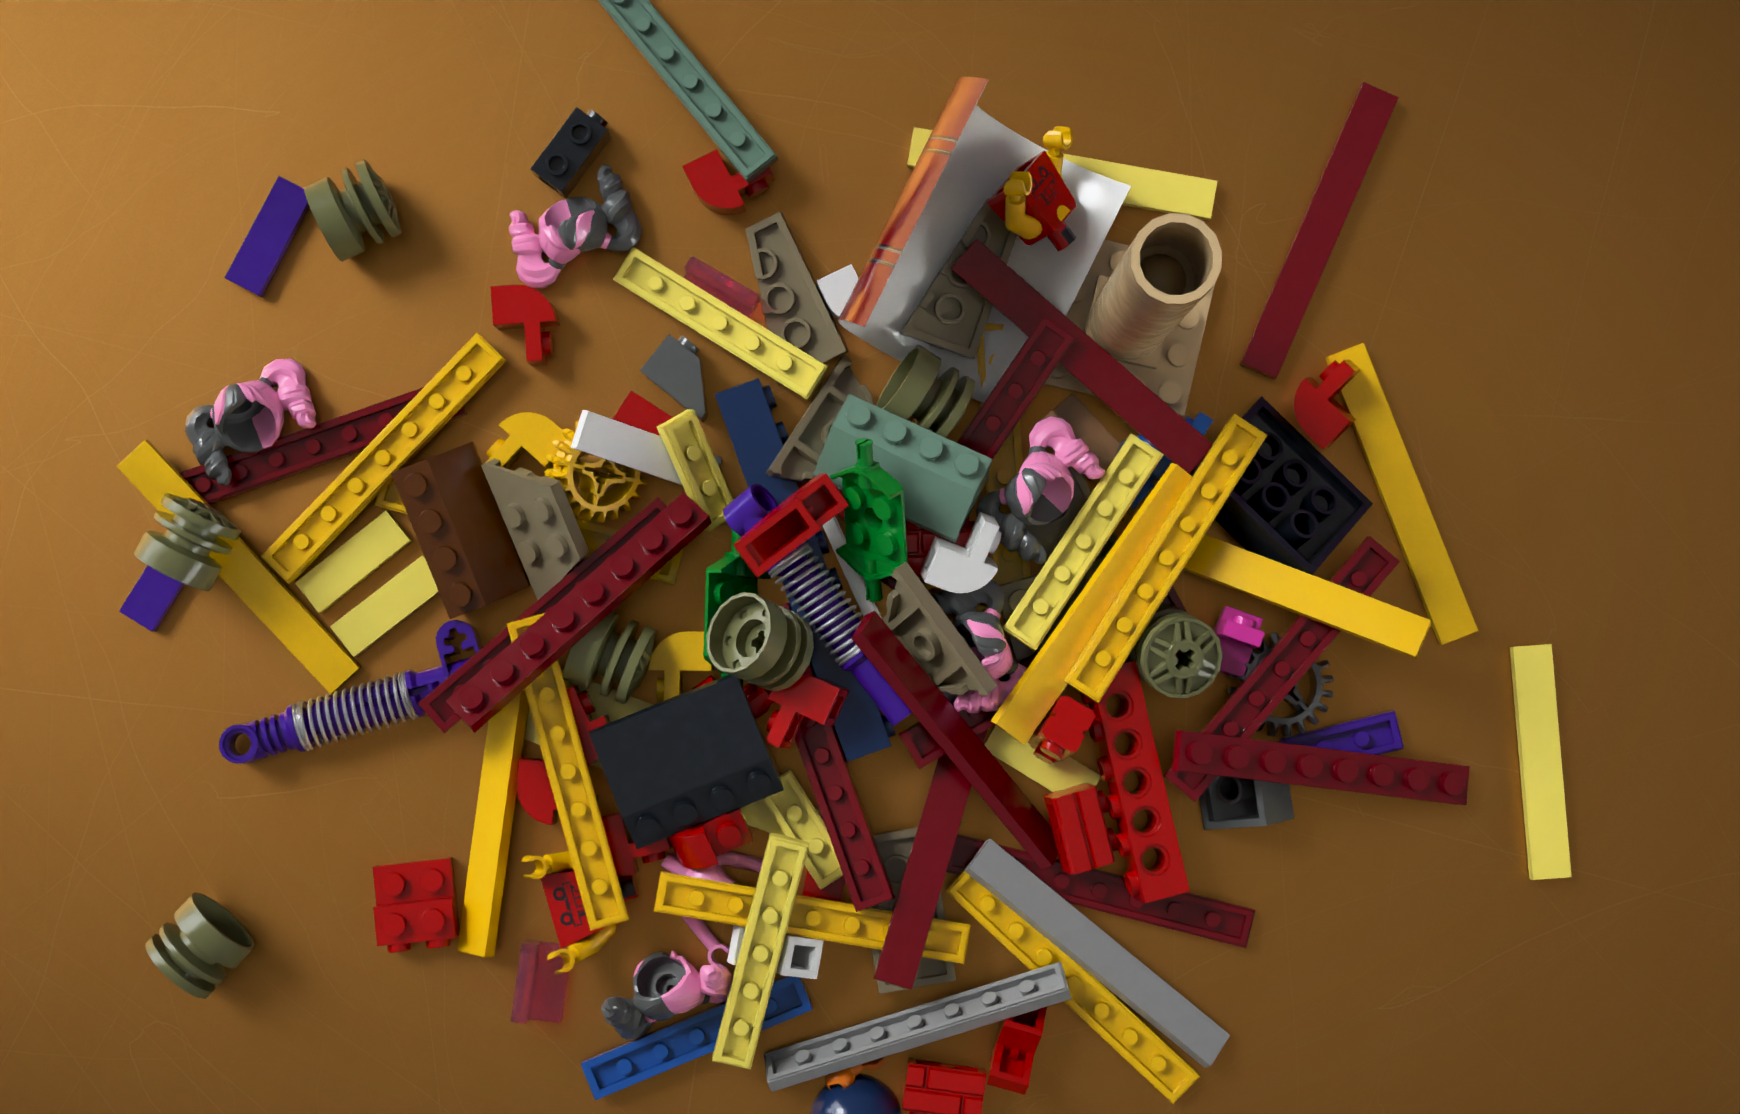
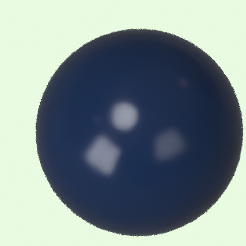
M865 1074L857 1075L854 1083L844 1089L841 1085L835 1084L830 1085L831 1090H829L825 1085L815 1097L810 1114H902L899 1101L893 1091L879 1079Z

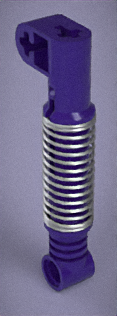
M756 483L752 484L723 509V514L731 529L742 537L762 518L775 509L778 504L766 488ZM805 541L768 569V575H771L773 579L780 576L775 581V584H779L785 579L788 580L781 588V591L786 589L789 591L786 598L793 597L795 599L792 605L799 604L800 607L797 609V612L804 611L806 614H804L803 618H809L811 620L809 625L816 626L813 633L820 632L822 635L819 637V640L826 639L827 641L824 647L828 648L831 646L833 649L830 651V654L836 653L838 655L835 658L836 663H839L843 671H850L890 724L895 726L912 712L852 640V636L861 622L859 618L862 612L855 614L854 610L857 605H848L851 602V598H843L846 591L838 592L840 584H832L835 577L828 578L829 570H821L824 563H816L818 556H813L807 560L812 554L813 549Z
M460 620L448 621L439 628L436 635V645L442 663L441 666L417 673L410 669L399 672V674L395 673L393 678L387 675L384 680L378 678L376 683L370 680L367 685L361 683L359 688L353 685L350 690L344 688L342 693L336 690L333 695L327 693L325 698L319 695L316 700L310 698L308 703L302 700L301 702L288 705L286 710L279 714V717L275 714L271 715L270 719L267 717L261 718L260 722L254 720L244 724L232 725L221 734L219 750L222 756L229 762L236 764L254 763L257 760L267 758L269 754L271 756L277 755L278 750L280 753L286 752L288 748L290 750L297 749L300 752L314 749L315 743L321 748L323 740L326 744L330 745L331 738L338 743L340 736L346 740L348 733L355 738L356 731L363 735L365 728L372 733L373 726L380 730L382 723L389 728L390 721L397 725L399 718L406 722L407 716L413 720L423 717L426 712L418 703L470 659L467 658L451 663L450 656L461 653L458 647L450 645V640L455 639V631L467 636V640L461 643L462 650L466 651L475 649V653L482 649L481 637L477 629L469 623ZM245 733L251 740V747L246 754L241 755L237 751L235 743L239 735Z

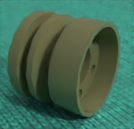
M365 159L356 163V169L361 180L359 182L350 169L346 167L341 170L345 188L339 190L329 177L304 187L307 202L322 234L334 254L342 262L365 251V244L361 234L365 231L378 244L385 242L380 224L384 225L387 232L393 238L402 234L395 202L383 179Z
M917 345L907 354L884 387L876 406L906 420L912 416V423L946 438L963 417L973 395L975 381L968 376H963L958 380L959 370L955 367L949 368L938 378L941 358L921 345Z
M166 493L160 503L175 515L159 510L156 511L153 517L167 530L165 533L146 530L134 555L146 565L172 579L200 590L210 591L223 568L214 558L209 556L210 551L230 554L233 548L218 536L237 540L242 530L226 519L221 512L200 501Z
M747 592L730 597L718 608L710 622L706 636L707 653L715 667L733 677L744 679L759 688L775 692L789 688L801 678L810 663L814 649L813 632L806 619L783 606H777L774 602L762 596Z
M1161 604L1126 660L1136 662L1139 678L1167 697L1185 699L1200 694L1213 683L1220 671L1223 653L1220 639L1209 625L1175 605ZM1178 651L1182 654L1179 659L1175 656Z
M612 611L571 647L564 667L563 679L588 689L597 675L603 676L600 695L608 697L617 682L619 686L615 701L626 704L634 690L640 686L648 670L657 630L646 626L637 641L635 636L639 622L631 620L623 633L620 634L616 632L619 614Z
M195 892L174 913L177 925L165 923L159 929V934L152 936L145 946L153 963L167 978L185 992L197 998L206 999L216 989L215 984H220L227 977L223 966L234 969L255 948V945L246 928L226 908L208 896Z

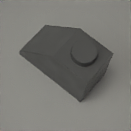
M669 334L640 371L685 409H694L697 418L704 422L708 414L703 365L700 358L696 356L700 349L683 335L676 340Z

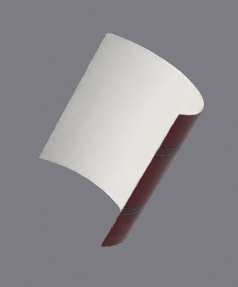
M965 76L958 79L838 322L860 339L900 362L914 347L921 345L941 358L938 378L949 368L955 367L959 370L958 380L963 376H968L975 381V389L971 398L984 403L1028 338L1027 335L992 306L987 323H994V325L1004 324L1003 330L983 332L986 378L982 388L980 373L978 376L977 353L975 359H970L900 334L986 199L992 197L1007 180L1011 172L1018 166L1041 152L1048 151L1009 129L980 109L976 104L989 79ZM1063 158L1061 173L1063 181L1076 201V207L1065 219V223L1074 233L1076 239L1065 249L1057 251L1047 237L1033 245H1027L1016 236L1007 265L1067 316L1131 186L1097 174ZM994 354V357H993L992 362H991V365H990V364H989V359H990L991 355Z

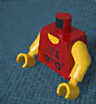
M1056 126L1053 131L1050 130L1045 133L1043 144L1049 150L1041 152L1018 166L986 202L1005 222L1006 228L1015 233L1027 245H1033L1047 237L1056 250L1061 251L1076 239L1074 233L1065 223V219L1076 207V201L1064 183L1061 174L1064 154L1060 152V149L1068 150L1072 145L1073 132L1070 127Z
M569 851L547 854L543 857L526 855L522 858V862L534 861L536 869L532 874H526L523 877L526 879H541L560 948L567 947V949L553 951L547 956V960L556 956H560L563 959L562 969L554 972L557 975L570 971L575 963H579L599 952L616 932L617 926L613 924L590 931ZM633 875L618 879L624 901L639 897Z

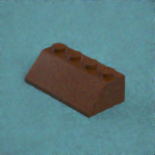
M473 441L391 473L450 619L487 606L531 586L483 472L482 462Z

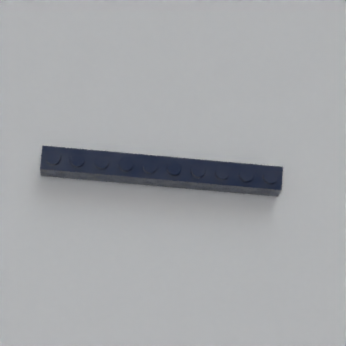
M759 378L716 393L715 397L747 486L750 487L756 483L762 485L773 495L777 504H781L799 488L795 481L772 478L765 474L788 439L783 421L776 424L774 422L770 409L777 407L770 385L762 387ZM819 531L806 540L811 549H813L812 554L807 560L813 556H818L816 563H824L821 570H829L827 577H835L832 584H840L838 590H841L843 587L836 568L828 569L823 555L830 551L823 532ZM787 579L782 581L783 585H785L788 582ZM793 597L788 598L792 610L803 617L806 614L804 611L797 612V609L800 607L799 604L792 605L795 599ZM815 625L810 626V627H811V630H812V632H813L814 629L816 628V626H815ZM820 632L813 633L814 649L811 663L816 677L827 679L849 690L834 723L847 762L890 747L891 742L889 738L896 735L893 726L884 715H880L877 705L850 671H843L839 663H836L835 658L838 655L836 653L830 654L833 648L831 646L828 648L824 647V644L827 642L826 639L819 640L822 634Z

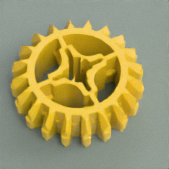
M575 421V432L579 421ZM568 428L563 429L565 441H552L553 446L558 451L556 455L548 454L545 456L547 461L554 464L553 468L547 469L544 473L545 476L561 482L574 516L577 515L578 519L583 522H589L592 518L594 522L604 523L606 516L612 520L618 519V508L625 512L631 511L628 500L630 498L635 500L641 499L639 493L636 492V488L638 485H647L646 480L640 478L641 471L620 465V470H618L614 462L588 453L577 458L582 451L570 448L575 432ZM585 467L594 469L595 467H600L608 471V474L601 472L598 474L586 470ZM573 470L578 473L580 478L578 487L581 489L580 495L574 485ZM615 483L612 489L604 495L606 488Z

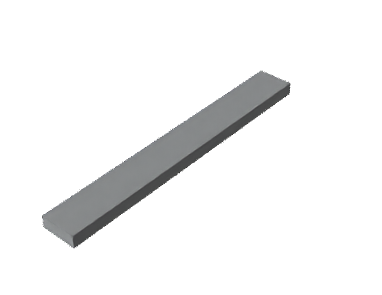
M992 839L984 842L965 869L967 874L1203 1067L1207 1068L1213 1064L1230 1034Z
M1060 961L765 1053L764 1061L767 1084L771 1092L1072 999L1062 963Z

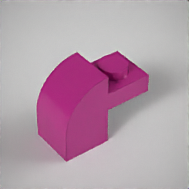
M1228 606L1223 608L1213 628V631L1220 639L1223 653L1220 673L1226 675L1229 673L1239 677L1244 676L1247 668L1244 663L1249 662L1253 648L1261 646L1265 632L1260 631L1263 618Z

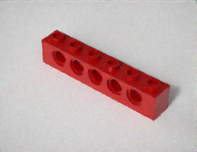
M1125 660L1099 703L1081 692L1080 695L1084 704H1089V708L1096 715L1089 728V733L1093 742H1098L1101 757L1097 758V767L1103 781L1107 780L1110 795L1106 796L1108 812L1112 819L1116 818L1119 834L1115 835L1118 844L1117 850L1121 857H1125L1128 872L1124 873L1125 885L1128 893L1131 896L1134 895L1136 900L1149 903L1190 892L1136 662ZM1115 694L1119 698L1121 706L1118 713L1111 716L1106 710V701L1111 695ZM1121 733H1125L1130 741L1128 750L1123 754H1119L1115 748V740ZM1134 771L1138 776L1139 783L1134 791L1128 792L1124 786V779L1128 773ZM1143 809L1147 814L1148 821L1143 829L1136 830L1133 818L1138 811ZM1153 848L1157 855L1156 862L1152 867L1145 868L1142 862L1143 854L1146 850Z

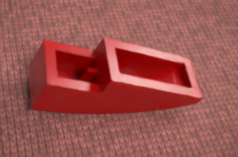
M819 473L762 518L738 539L733 546L758 578L820 531L821 526L848 507L849 504L826 473Z

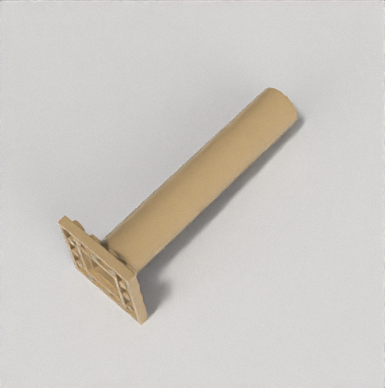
M1168 213L1152 219L1138 232L1131 245L1104 240L1066 316L1182 418L1187 407L1214 286L1222 269V250L1216 234L1204 221L1191 215ZM1059 363L1044 384L1045 386L1096 397Z

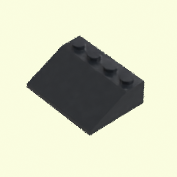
M1261 396L1241 418L1267 434V437L1214 520L1245 550L1313 575L1373 503ZM1204 456V457L1202 458V460L1195 466V468L1189 473L1192 477H1193L1194 473L1196 472V470L1198 469V467L1200 466V464H1201V462L1203 461V459L1205 458V456Z
M731 675L724 676L589 731V736L622 819L637 849L784 790L779 769L739 678Z

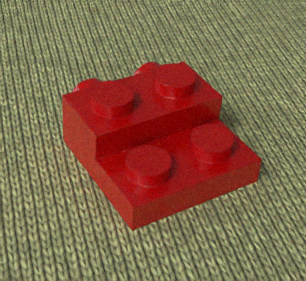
M453 857L375 865L372 867L376 906L373 907L377 946L387 945L388 953L411 950V943L426 941L427 948H440L450 946V939L459 936L460 927Z

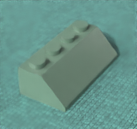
M849 394L831 426L814 470L813 478L819 473H826L831 479L830 475L845 467L856 464L857 452L855 441L861 438L871 439L873 441V461L879 462L880 467L903 486L905 520L956 543L988 480L992 459ZM842 478L831 479L836 488L843 491Z

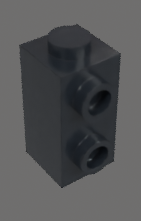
M576 107L530 170L538 179L566 199L612 138L608 129L605 128L608 122L591 109L584 113Z

